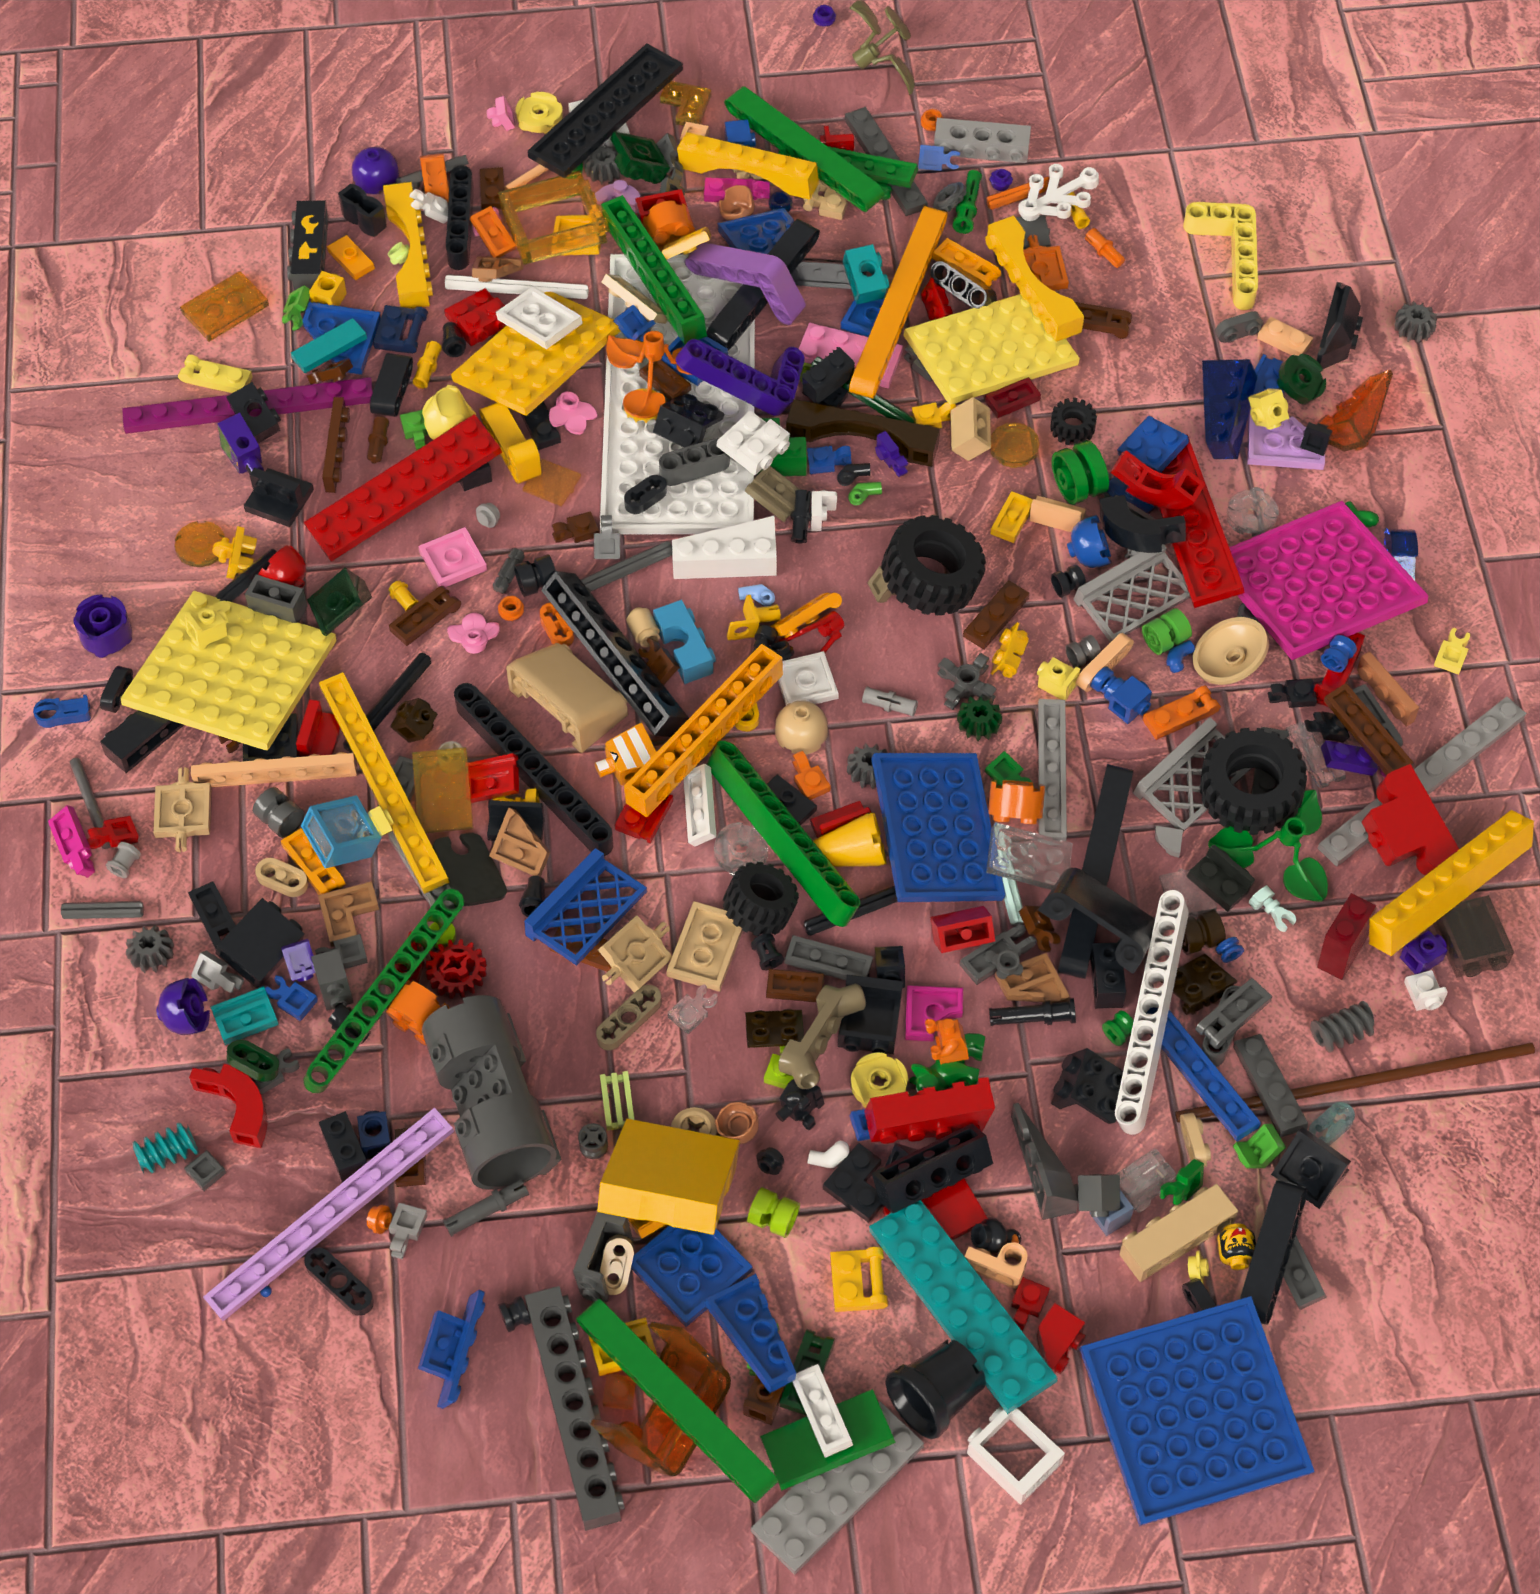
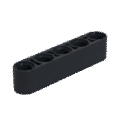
M462 165L453 168L450 174L446 252L448 265L454 270H463L470 262L472 231L470 217L473 214L474 186L471 169Z
M1277 1180L1274 1184L1240 1299L1252 1297L1260 1322L1265 1325L1269 1324L1307 1198V1187Z

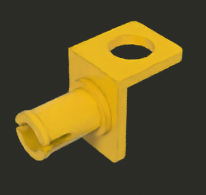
M746 595L743 606L746 620L730 623L727 633L728 641L753 638L759 623L779 621L781 618L779 606L776 604L757 608L753 603L751 595ZM740 627H748L742 633H735V630Z

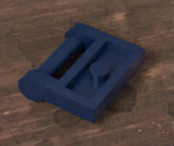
M385 305L373 342L374 349L409 354L415 353L418 348L417 339L421 326L427 319L428 311L423 307L411 309ZM408 320L413 321L408 338L403 341L402 338Z

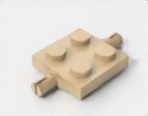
M182 767L178 769V782L171 785L155 786L153 833L155 838L175 837V850L177 852H181V848L183 852L187 851V837L210 835L211 785L210 783L189 782L190 770L184 767V772Z
M636 915L598 949L612 967L602 976L603 981L609 978L605 983L611 985L620 977L633 992L640 989L672 958V955L667 951L660 939L670 930L669 926L661 931L667 923L661 922L653 930L646 926Z

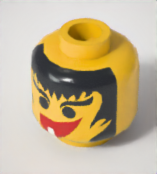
M1236 1223L1225 1226L1223 1231L1217 1236L1220 1261L1225 1265L1231 1266L1233 1270L1248 1268L1256 1247L1254 1232L1244 1224Z

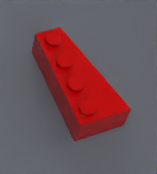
M978 1078L979 1084L965 1086L964 1081L952 1083L951 1088L937 1091L935 1086L923 1088L924 1090L917 1092L914 1096H910V1093L906 1091L870 1098L865 1109L870 1141L890 1144L897 1140L906 1139L911 1142L932 1137L941 1139L972 1123L983 1132L995 1110L989 1078Z

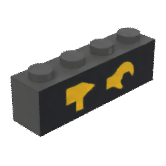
M326 200L297 201L296 211H292V224L295 225V228L290 230V239L293 247H289V261L292 263L291 266H287V278L292 280L294 290L303 285L311 289L321 271L325 270L329 219Z

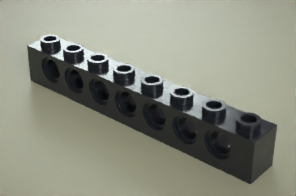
M555 571L541 591L653 735L672 737L689 717L575 573Z

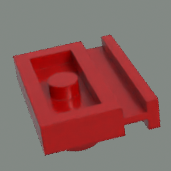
M511 753L466 763L468 768V774L466 775V800L475 803L518 794L519 768L516 766L518 756Z
M669 794L648 817L625 804L614 824L615 830L637 839L642 838L651 844L673 803V795Z

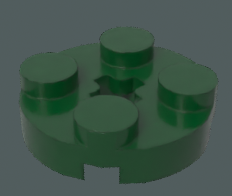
M1307 354L1291 355L1280 366L1277 384L1292 399L1302 405H1306L1323 394L1326 388V378L1323 379L1321 374L1323 369L1313 357ZM1302 374V375L1304 376V379H1303V380H1304L1305 382H1303V381L1300 379V376H1299V375Z

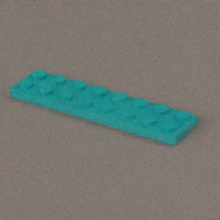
M921 1200L894 1214L890 1213L869 1226V1232L949 1338L961 1343L974 1355L977 1362L972 1367L977 1374L983 1370L986 1387L1007 1414L1057 1383L1055 1373Z

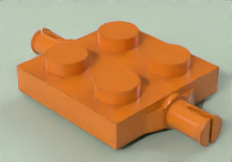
M1030 235L1027 238L1030 247L1024 249L1023 252L1031 272L1051 290L1068 289L1069 281L1060 246H1039L1037 235H1033V237Z

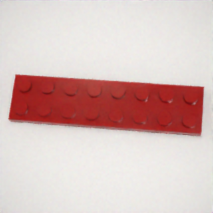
M473 414L309 518L304 524L332 562L502 453V450L476 415Z
M1189 439V443L1161 473L1176 474L1186 468L1205 482ZM1206 483L1192 505L1182 509L1159 507L1162 518L1184 515L1186 541L1171 544L1194 608L1245 593Z

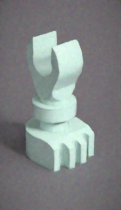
M1266 885L1250 898L1249 904L1255 910L1264 906V911L1267 914L1271 913L1277 929L1286 932L1288 927L1281 919H1287L1294 926L1296 916L1291 911L1280 907V902L1277 899H1272L1275 893Z

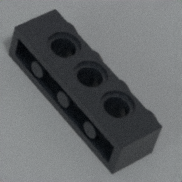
M972 1123L872 1172V1177L879 1201L894 1214L922 1199L929 1198L934 1193L948 1186L955 1185L958 1181L972 1174L981 1172L984 1168L992 1165L993 1160L987 1136Z

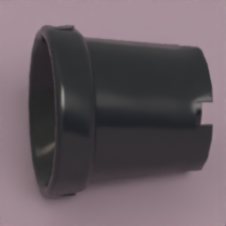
M945 1340L938 1347L909 1365L902 1364L889 1372L885 1384L893 1406L904 1421L921 1436L928 1439H936L948 1429L950 1420L975 1395L985 1388L986 1379L983 1370L976 1374L972 1365L977 1360L965 1346L956 1340H952L949 1344L948 1340Z

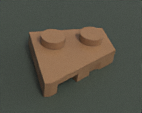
M477 256L472 267V278H478V281L491 282L493 279L522 270L524 259Z
M508 808L489 857L530 875L541 877L550 851L516 809Z
M1047 953L1019 963L1023 966V973L1019 976L1013 974L1007 976L1006 979H1000L995 974V978L1007 1000L1030 1002L1050 1000L1051 1003L1066 1002L1070 998Z

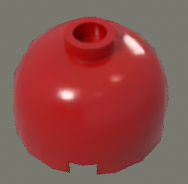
M286 545L268 560L270 565L267 570L262 568L258 574L269 579L303 588L306 583L303 579L306 575L307 565L304 558L291 545L290 547Z

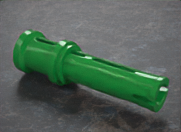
M970 170L968 172L965 184L967 193L963 197V201L956 207L957 217L953 220L952 226L956 232L961 234H968L974 228L973 218L977 215L975 203L982 174L977 170Z

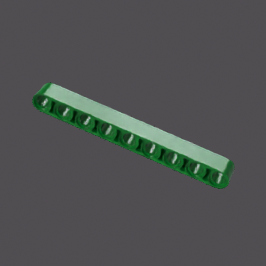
M742 86L724 101L727 110L738 120H748L749 127L787 156L816 162L818 178L861 211L867 212L885 197L883 189L877 182L747 87Z
M718 741L706 765L711 767L712 775L828 920L839 927L847 926L861 904L859 897L739 749L731 742Z
M447 889L441 893L311 1063L303 1081L308 1091L321 1093L328 1088L387 1010L395 996L453 923L464 905L463 895L459 891ZM443 901H451L455 905V909L446 908ZM427 922L437 923L440 930L430 929ZM411 943L421 944L424 951H415ZM395 964L405 965L408 972H398ZM378 986H388L391 994L381 993ZM362 1007H371L375 1015H365ZM353 1028L358 1032L359 1036L357 1038H350L346 1035L345 1029ZM328 1051H338L341 1054L342 1059H331L328 1054ZM319 1072L325 1077V1081L318 1083L312 1079L311 1074Z
M598 1298L576 1318L581 1328L753 1503L756 1504L778 1483V1479L773 1472L601 1299Z

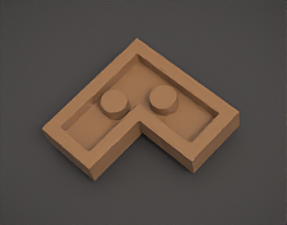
M372 881L318 895L331 947H334L333 941L357 935L353 916L379 910Z

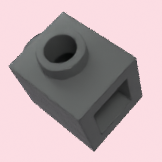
M1078 1175L1077 1196L1079 1211H1091V1217H1109V1211L1120 1210V1175Z

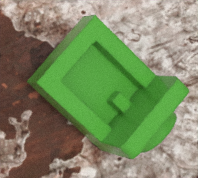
M1264 1124L1248 1141H1238L1233 1145V1148L1238 1154L1239 1161L1246 1168H1266L1286 1146L1273 1124Z

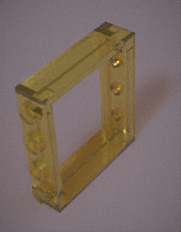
M580 170L570 173L565 179L557 176L498 192L502 214L524 265L607 243L606 232H609L606 218H603L600 204L597 205L594 191L591 192L589 180H584ZM579 196L591 223L530 240L527 239L516 212Z

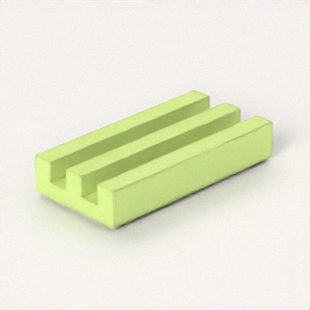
M624 1071L620 1075H617V1073H611V1076L600 1075L607 1131L622 1129L625 1123L622 1117L618 1082H624L628 1119L635 1120L628 1071ZM611 1083L613 1085L617 1122L615 1123L611 1122L607 1084Z

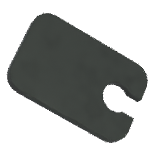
M475 833L460 835L459 838L462 844L468 849V853L465 855L457 854L452 850V842L449 836L438 838L434 841L432 847L448 877V884L451 889H455L463 895L464 906L500 901L506 896V885L492 857H489L490 853L481 836Z

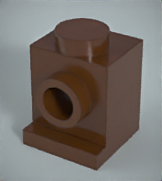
M756 1375L743 1404V1415L772 1425L780 1406L785 1386L771 1392L767 1397L761 1396V1390L767 1393L769 1391Z

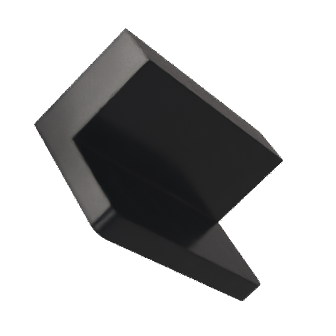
M488 801L489 823L487 838L489 841L496 840L508 808L516 809L542 841L545 822L542 803Z

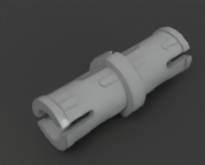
M868 686L865 688L862 698L863 703L882 707L886 712L893 710L912 717L915 715L918 705L917 700L898 696L896 692L889 691L887 693Z

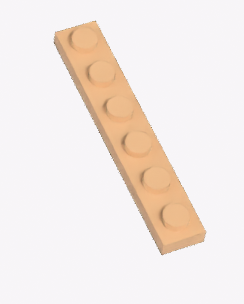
M344 752L334 755L320 756L312 754L308 757L293 758L286 756L281 759L266 760L260 758L254 761H229L227 763L191 765L193 783H210L211 787L357 776L354 753Z

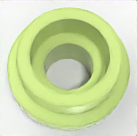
M402 242L394 245L388 252L390 262L393 265L403 264L408 257L410 247Z

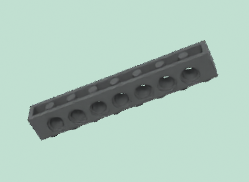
M560 1286L525 1295L526 1305L585 1531L621 1521L620 1510H624L625 1506L621 1491L614 1492L612 1481H616L617 1476L613 1462H606L604 1453L609 1452V1446L605 1433L599 1435L597 1424L602 1423L598 1406H591L589 1396L594 1395L590 1377L584 1378L582 1368L587 1367L583 1350L577 1351L574 1341L579 1340L576 1323H569L567 1313L572 1312L568 1295L562 1296ZM552 1318L561 1321L554 1327L546 1325V1322ZM557 1346H566L568 1348L563 1354L553 1352ZM566 1373L575 1375V1378L570 1382L560 1380ZM573 1401L583 1403L582 1407L578 1410H570L568 1405ZM581 1429L591 1432L584 1439H579L575 1436L576 1432ZM590 1457L598 1460V1463L590 1468L582 1465L583 1461ZM596 1486L606 1489L605 1493L598 1497L591 1495L590 1491Z

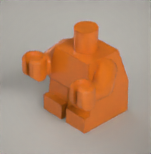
M958 1019L925 1020L926 1030L929 1034L935 1031L938 1032V1036L935 1037L936 1045L930 1047L934 1060H940V1064L969 1059L963 1026Z

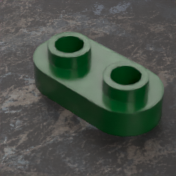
M236 1040L228 1045L226 1059L232 1067L262 1082L271 1081L278 1076L279 1060L275 1055L247 1040Z

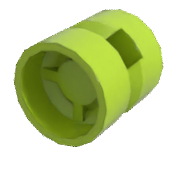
M761 1187L750 1207L747 1222L760 1228L769 1226L770 1232L786 1238L794 1226L799 1213L800 1203L787 1197L778 1199L777 1193Z

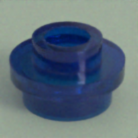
M776 192L769 200V208L771 211L785 208L789 212L792 209V199L785 192Z

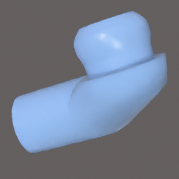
M762 584L738 588L740 600H745L746 595H751L752 599L763 606H770L775 601L774 593Z

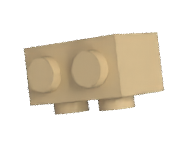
M974 397L951 410L952 451L968 461L991 449L990 408Z

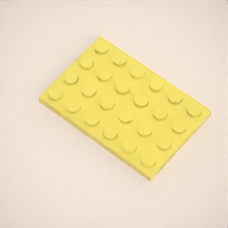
M1021 294L992 302L988 306L972 308L906 328L903 334L949 405L994 392L1028 377L1032 380L1077 366L1080 360L1067 339L1056 342L1051 334L1045 331L1042 321L1034 315L1031 305L1022 298Z

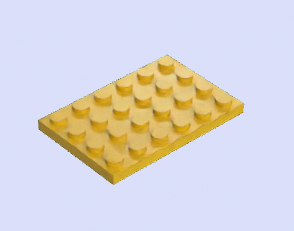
M551 291L545 292L544 294L581 315L583 324L547 350L511 327L505 326L451 374L452 380L461 386L527 416L607 344L609 335L615 337L621 330L613 322L614 319Z

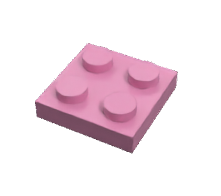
M466 527L418 546L419 552L438 587H448L487 571V565Z

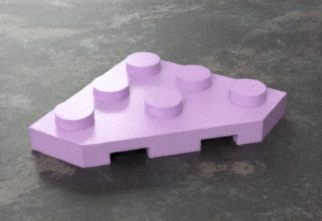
M1250 403L1248 404V465L1324 469L1325 455L1321 456L1300 448L1306 427L1297 419L1291 416L1289 419L1282 421L1281 426L1274 429L1256 426L1250 415Z

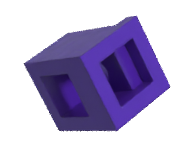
M1428 930L1403 947L1400 959L1414 974L1427 972L1444 960L1448 951L1446 949L1447 945L1442 936L1439 934L1433 935Z

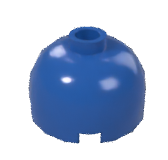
M1097 515L1078 522L1071 531V542L1067 543L1071 558L1076 557L1080 564L1089 568L1102 567L1112 563L1108 558L1111 557L1104 530L1098 529L1097 523H1100Z

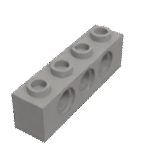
M937 118L934 146L944 147V154H948L951 151L960 152V156L953 155L951 157L1027 163L1031 126Z

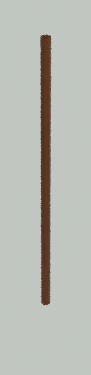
M1531 1042L1290 1090L1295 1099L1298 1100L1535 1053V1047ZM1259 1096L1242 1098L1250 1109L1263 1106ZM1207 1105L1175 1111L1177 1123L1180 1122V1115L1194 1113L1196 1118L1215 1116Z

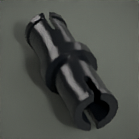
M795 491L794 511L791 513V519L793 520L792 542L807 543L808 522L811 521V514L809 513L811 491Z

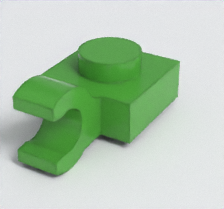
M305 285L289 294L283 310L285 315L282 317V323L285 324L292 320L293 331L302 327L303 319L300 313L307 309L310 302V289Z
M423 410L400 415L405 439H414L416 451L425 446L424 436L428 435L424 425Z

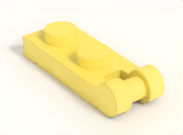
M194 355L186 357L185 367L181 368L178 374V378L185 383L234 393L248 385L253 378L252 372L249 370L200 360Z

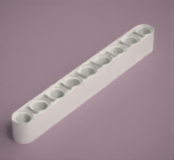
M1176 890L1164 892L1159 900L1115 1109V1117L1121 1129L1130 1135L1140 1133L1146 1124L1189 914L1183 895ZM1173 904L1180 905L1175 910H1168V908ZM1175 930L1172 935L1163 936L1165 931ZM1161 956H1169V958L1166 961L1158 962V959ZM1155 982H1164L1161 987L1152 988ZM1152 1007L1159 1008L1154 1014H1146ZM1145 1034H1153L1150 1040L1141 1041ZM1141 1060L1148 1061L1142 1068L1135 1067ZM1134 1087H1142L1138 1094H1130ZM1128 1114H1137L1133 1121H1124Z

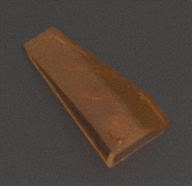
M1391 370L1368 377L1352 392L1353 397L1335 406L1338 410L1331 417L1325 415L1318 422L1328 426L1327 429L1333 430L1329 445L1344 452L1352 449L1359 451L1368 446V441L1375 434L1393 376Z

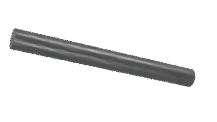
M73 758L70 760V765L94 827L101 828L104 821L79 758ZM106 842L102 846L103 849H108L111 847L109 842Z

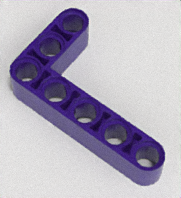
M697 339L689 340L676 356L677 365L682 370L773 416L782 414L793 402L805 361L801 350L796 347H789L775 361L771 376H768Z

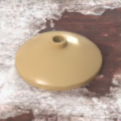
M1235 617L1217 623L1202 635L1193 652L1195 670L1203 680L1216 685L1231 684L1245 679L1262 664L1269 649L1267 632L1259 622L1247 617Z

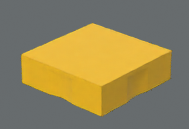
M626 1118L600 1182L597 1212L636 1220L656 1221L672 1227L714 1235L722 1212L724 1196L729 1192L736 1171L740 1140Z

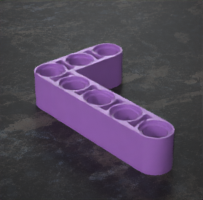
M702 243L697 245V249L692 251L685 259V265L694 274L760 287L774 315L783 324L791 325L806 306L785 263L776 256Z

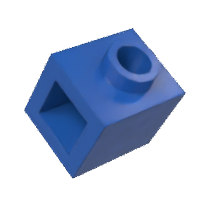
M748 120L725 122V140L727 142L756 147L755 132L750 133Z
M1131 676L1110 695L1108 709L1125 723L1129 724L1138 715L1142 716L1149 710L1152 691L1146 683Z

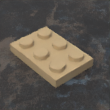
M694 901L668 966L667 977L720 992L743 928L740 926L736 927L733 924V920L728 919L726 910Z

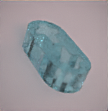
M1335 1103L1312 1122L1308 1131L1316 1135L1317 1131L1322 1132L1325 1128H1328L1326 1136H1321L1319 1139L1330 1146L1352 1126L1355 1112L1347 1103ZM1344 1113L1346 1115L1345 1120L1340 1119L1337 1123H1334L1337 1114L1342 1115Z

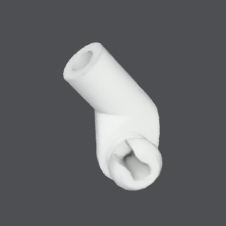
M839 1140L826 1152L810 1150L808 1164L835 1168L848 1156L849 1145L845 1141Z

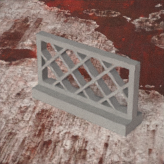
M1164 544L1162 545V552H1140L1077 589L1073 600L1078 607L1083 606L1110 642L1120 633L1127 635L1190 598L1183 575L1166 555L1165 551L1167 548ZM1163 563L1168 569V576L1155 574L1154 567ZM1137 576L1149 578L1147 588L1133 585L1134 578ZM1152 579L1167 582L1165 592L1151 589ZM1170 583L1180 585L1185 593L1180 596L1170 594ZM1117 588L1128 590L1127 600L1112 597L1113 590ZM1132 591L1146 594L1145 604L1130 601ZM1150 595L1164 598L1163 605L1161 607L1148 605ZM1096 600L1108 602L1106 612L1096 610L1091 603ZM1111 603L1126 606L1124 616L1111 614ZM1129 607L1143 610L1142 618L1139 620L1129 618ZM1108 620L1123 622L1122 629L1114 634L1108 627Z
M1210 717L1139 781L1133 791L1137 798L1141 800L1144 797L1176 829H1181L1183 832L1209 809L1204 807V804L1193 803V792H1200V786H1192V775H1201L1202 769H1192L1191 759L1193 757L1204 758L1205 761V755L1209 749L1208 743L1212 739L1217 740L1221 737L1225 739L1216 729L1217 723ZM1244 768L1232 773L1229 776L1233 777L1230 782L1235 785L1252 768ZM1187 774V786L1174 785L1173 775ZM1157 790H1168L1169 802H1160L1153 794ZM1174 791L1188 792V803L1174 802ZM1175 808L1189 809V819L1185 823L1175 816Z

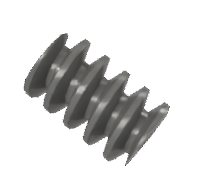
M1361 1001L1359 1005L1354 1004L1349 1009H1341L1339 1013H1331L1329 1017H1321L1319 1021H1311L1310 1030L1317 1044L1325 1047L1330 1053L1334 1051L1333 1043L1339 1049L1344 1047L1343 1039L1349 1045L1353 1044V1035L1359 1041L1363 1040V1030L1368 1036H1373L1374 1016L1368 1003Z

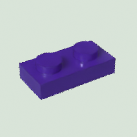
M1325 740L1320 747L1326 767L1370 776H1373L1378 770L1377 764L1363 747Z

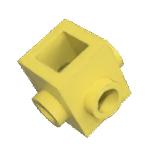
M1269 388L1248 397L1251 406L1250 415L1256 426L1274 429L1281 426L1282 421L1289 419V407L1286 399L1283 397L1282 390Z

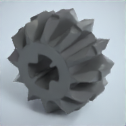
M605 144L604 147H599L584 160L585 173L587 177H591L592 182L599 180L603 184L604 181L612 183L613 179H619L621 173L614 161L618 155L615 146L608 148Z
M1414 301L1410 305L1404 303L1395 316V330L1399 331V337H1407L1408 342L1411 339L1417 343L1421 339L1427 341L1436 330L1437 314L1433 313L1432 307L1426 308L1424 302L1421 305H1417Z
M867 743L863 745V749L855 747L853 754L848 756L847 773L851 775L853 783L860 782L861 788L866 784H870L872 789L876 786L871 758L874 753H888L886 749L879 750L877 744L873 748H870Z
M143 925L142 932L140 933L133 931V938L127 939L126 943L128 947L126 949V956L130 959L132 966L135 969L140 967L144 973L149 968H152L157 973V966L159 965L167 967L166 959H172L174 955L172 951L174 943L169 938L168 932L165 929L160 931L156 925L151 930H148Z

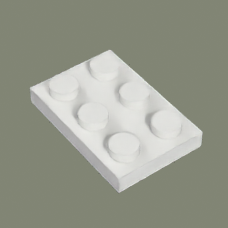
M534 287L529 288L496 312L499 321L546 350L583 324L581 315Z

